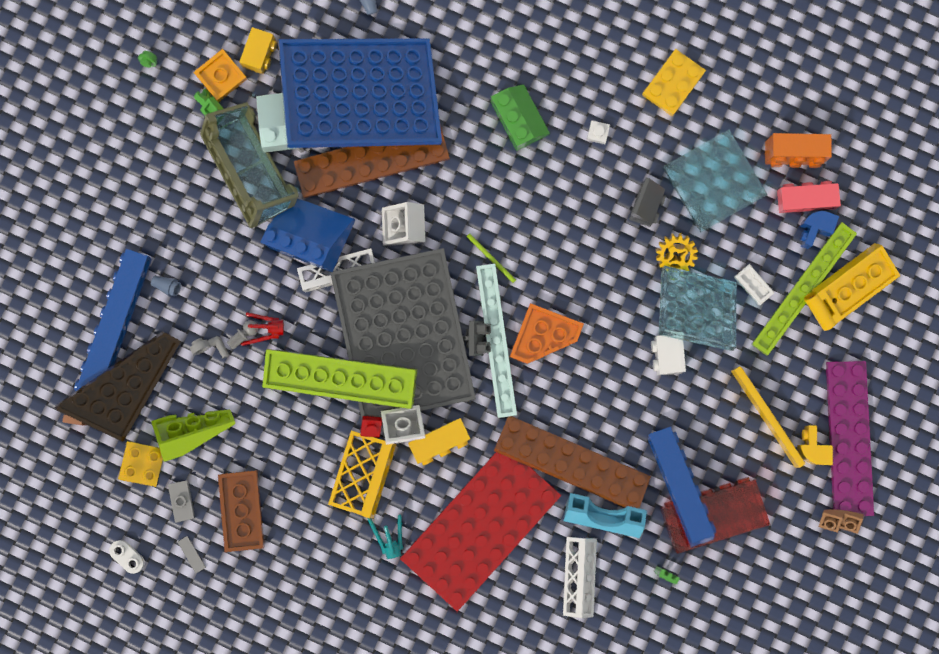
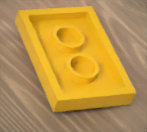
M675 49L645 89L642 96L673 117L706 70Z

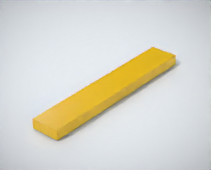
M739 366L731 370L794 467L800 468L805 465L804 460L743 368Z

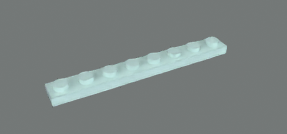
M495 264L476 266L484 323L491 325V333L486 334V339L491 344L489 360L498 418L516 416L517 411Z

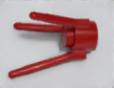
M248 312L245 314L252 318L271 321L268 324H248L249 328L268 329V333H271V335L244 341L241 343L242 346L269 339H279V335H284V320Z

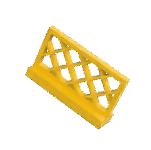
M351 431L328 505L362 515L363 517L374 518L397 444L386 445L384 440L360 436V433ZM354 437H361L365 445L355 449L353 445ZM375 442L382 444L380 452L373 455L369 446ZM367 448L371 457L361 461L357 452ZM355 454L359 464L350 468L347 463L348 457ZM373 460L375 469L368 474L363 464ZM361 466L365 476L356 480L352 470ZM349 473L353 482L344 487L341 481L342 476ZM367 478L370 484L369 488L362 492L358 482ZM355 485L359 495L350 499L346 489ZM343 491L347 501L342 504L335 503L336 495ZM359 497L364 502L362 511L355 509L352 501Z

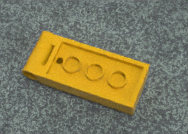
M874 243L811 290L812 292L804 297V301L821 328L826 331L833 328L838 322L900 277V274L884 247Z

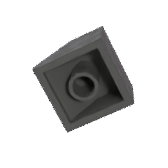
M646 177L640 187L628 220L649 228L652 223L656 224L660 215L657 212L659 205L663 206L666 195H663L665 189Z

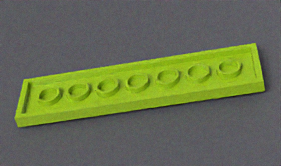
M266 349L262 387L412 409L417 369Z

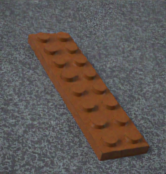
M442 128L441 145L345 147L294 161L303 198L450 160Z
M508 416L494 449L495 452L623 507L640 508L651 476L512 416Z

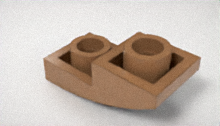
M824 510L818 527L837 533L840 528L858 534L864 514L845 510Z

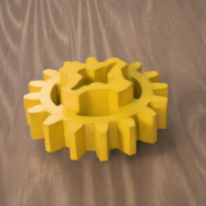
M672 233L670 239L665 236V242H659L661 248L656 249V253L660 254L656 256V260L660 261L659 267L665 266L664 271L668 272L671 270L672 275L676 271L682 275V270L684 269L689 272L688 266H695L692 260L698 259L697 255L694 254L698 252L697 247H694V241L689 242V236L682 238L681 233H679L678 237H675ZM668 248V253L664 257V252ZM689 252V257L687 260H685V256ZM673 253H680V256L677 257V255H674Z

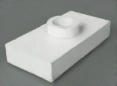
M750 264L734 276L759 306L775 293Z

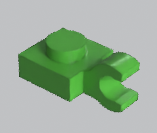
M206 89L201 94L197 91L194 95L195 100L202 105L200 110L204 115L223 109L213 96L210 97V93ZM223 113L215 115L217 121Z

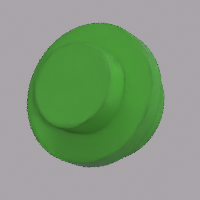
M143 51L138 56L141 65L144 67H155L157 64L156 55L149 51Z

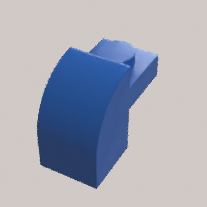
M818 211L805 218L800 227L807 230H803L800 241H802L800 247L805 249L811 248L817 233L827 237L831 236L834 233L839 216L826 211Z

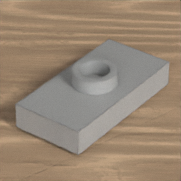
M188 480L168 484L175 523L194 519L195 513Z

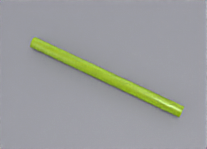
M470 233L466 236L512 283L516 281Z

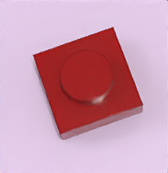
M362 416L360 436L380 438L382 417Z

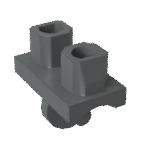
M469 321V329H466V336H462L463 340H466V348H469V356H484L485 353L491 352L490 342H484V334L491 333L490 324H486L484 321Z

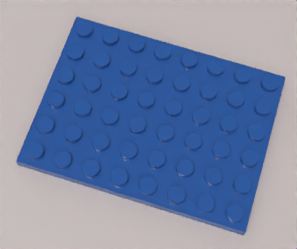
M430 38L279 39L278 47L287 148L441 145L442 136Z

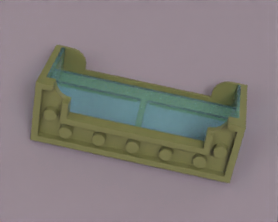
M246 102L206 114L200 136L250 228H253L295 206L299 196L296 187H293L291 184L286 185L269 152H263L260 136L253 125L256 118L255 112Z

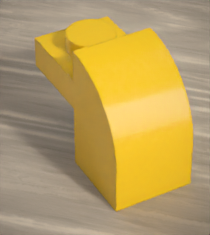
M805 426V429L802 430V441H805V445H797L798 453L802 459L815 465H833V446L817 445V426Z

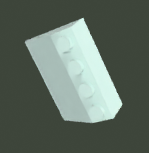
M283 94L256 96L259 133L263 152L296 149L287 148Z

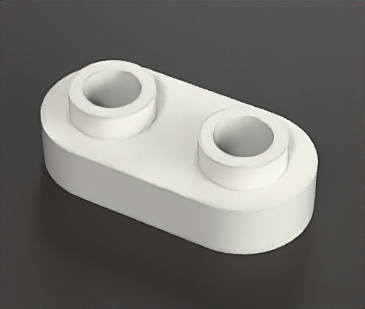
M119 540L112 543L109 549L111 557L127 572L134 574L144 568V558L128 542ZM117 547L122 549L121 554L116 552ZM132 560L136 562L135 567H132L130 565V562Z

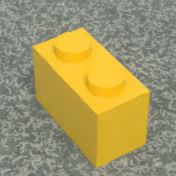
M253 27L251 28L239 62L242 68L264 74L265 69H269L271 52H274L277 47L274 35Z

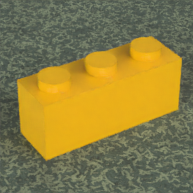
M461 418L426 434L424 439L413 440L408 445L417 464L422 462L424 466L433 462L432 457L438 454L440 457L451 453L450 449L455 446L460 449L468 445L467 441L470 440V437Z

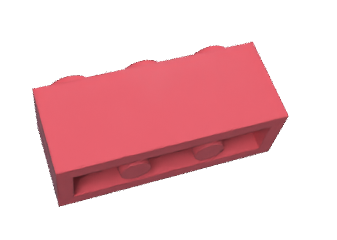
M824 181L820 185H813V182L802 183L801 186L784 184L777 191L779 213L834 210L841 206L839 183L832 184V181Z

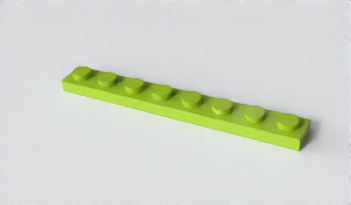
M842 222L837 226L834 233L820 249L751 345L766 356L769 355L805 306L804 297L821 284L857 233Z

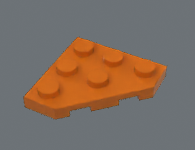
M530 303L510 358L529 364L578 341L584 324Z

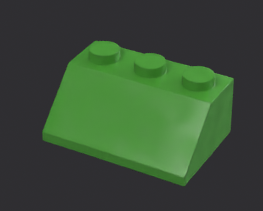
M525 85L509 87L491 96V104L516 151L550 135Z

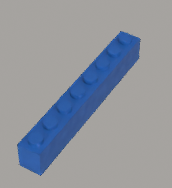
M126 249L125 253L121 254L119 270L114 273L113 287L107 293V304L101 310L100 323L94 329L95 337L93 343H90L88 346V357L82 363V374L80 379L76 381L74 390L77 391L115 364L150 267L151 257Z

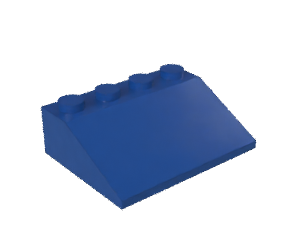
M298 198L295 206L278 214L268 224L260 243L280 253L333 272L356 220Z

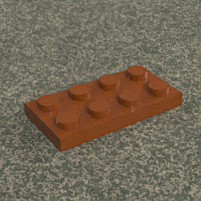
M258 470L218 474L224 551L234 552L265 548Z

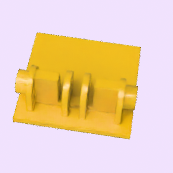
M127 441L118 480L156 487L163 460L160 449Z

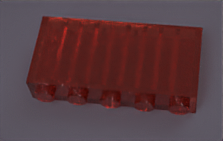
M745 477L739 479L738 484L731 485V483L720 485V489L715 491L712 488L701 491L700 500L708 508L709 514L707 517L709 522L714 523L716 533H714L715 537L713 540L694 547H690L673 501L665 502V506L660 509L674 553L679 554L770 525L756 479Z

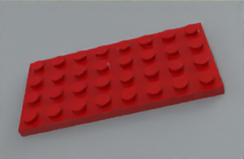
M496 452L405 552L400 560L458 612L561 495L530 466Z

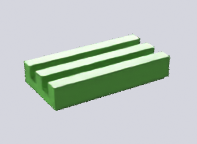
M658 566L654 570L656 575L675 585L680 579Z

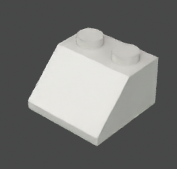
M405 202L382 208L384 246L413 245L425 242L424 204Z
M683 333L654 337V341H651L652 352H655L656 360H653V370L657 371V376L686 372Z
M419 405L413 406L412 409L397 408L381 411L386 445L425 438Z

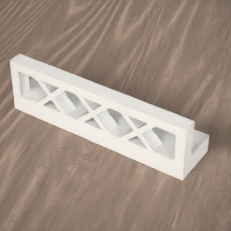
M372 249L339 257L338 264L333 271L342 270L339 266L344 260L353 263L351 268L355 267V265L361 266L357 262L361 256L369 254L371 263H375ZM314 265L297 268L304 292L333 285L331 275L325 276L320 273L322 268L316 271L314 268L318 267ZM312 270L316 273L313 280L305 282L303 271Z
M567 537L564 616L577 618L594 617L597 538ZM573 542H579V551L577 553L573 550ZM574 561L578 565L576 573L572 570V563ZM573 581H575V583L577 584V590L575 592H573L571 589V583ZM572 601L576 604V612H570V603Z

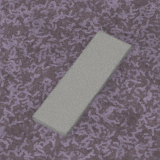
M188 536L178 541L180 548L195 573L206 568Z

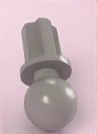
M246 321L242 331L237 329L238 332L227 341L231 349H235L244 340L248 341V335L251 336L257 333L258 328L248 327V324H257L255 321Z

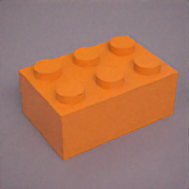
M773 133L765 142V164H771V167L790 165L792 168H798L801 165H809V168H819L820 165H823L832 157L831 134Z

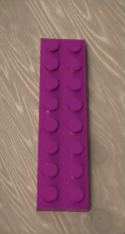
M866 361L826 362L830 445L833 446V465H831L833 510H845L864 514V516H874Z

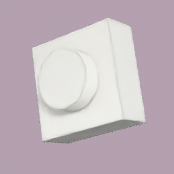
M591 120L587 140L605 144L610 124Z

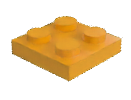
M223 49L193 72L218 102L247 80V77Z

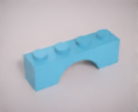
M570 493L566 504L564 521L640 538L645 528L647 510L630 506L620 510H606L594 505L590 497Z

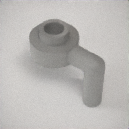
M219 336L209 340L199 338L191 343L190 350L193 356L201 354L215 345L222 359L229 356Z

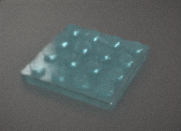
M730 130L663 166L666 175L700 233L768 195Z
M664 266L661 270L659 335L734 351L736 348V282Z

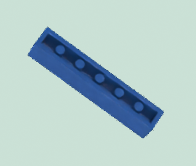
M671 427L649 434V444L690 547L713 540L716 528L714 523L708 520V508L700 500V489L698 485L693 483L692 478H694L692 469L686 466L685 460L687 458L684 450H680L677 444L679 443V438L676 431L673 432Z

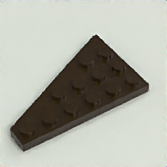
M162 331L59 402L55 409L124 442L181 341Z

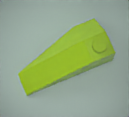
M230 409L209 411L205 415L195 416L194 413H188L187 417L169 415L151 421L164 462L187 454L236 424Z

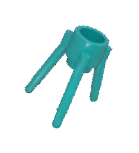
M398 515V543L396 540H391L388 526H384L387 538L385 545L372 519L368 518V522L381 546L382 553L386 554V558L393 559L401 556V550L404 549L402 544V516Z

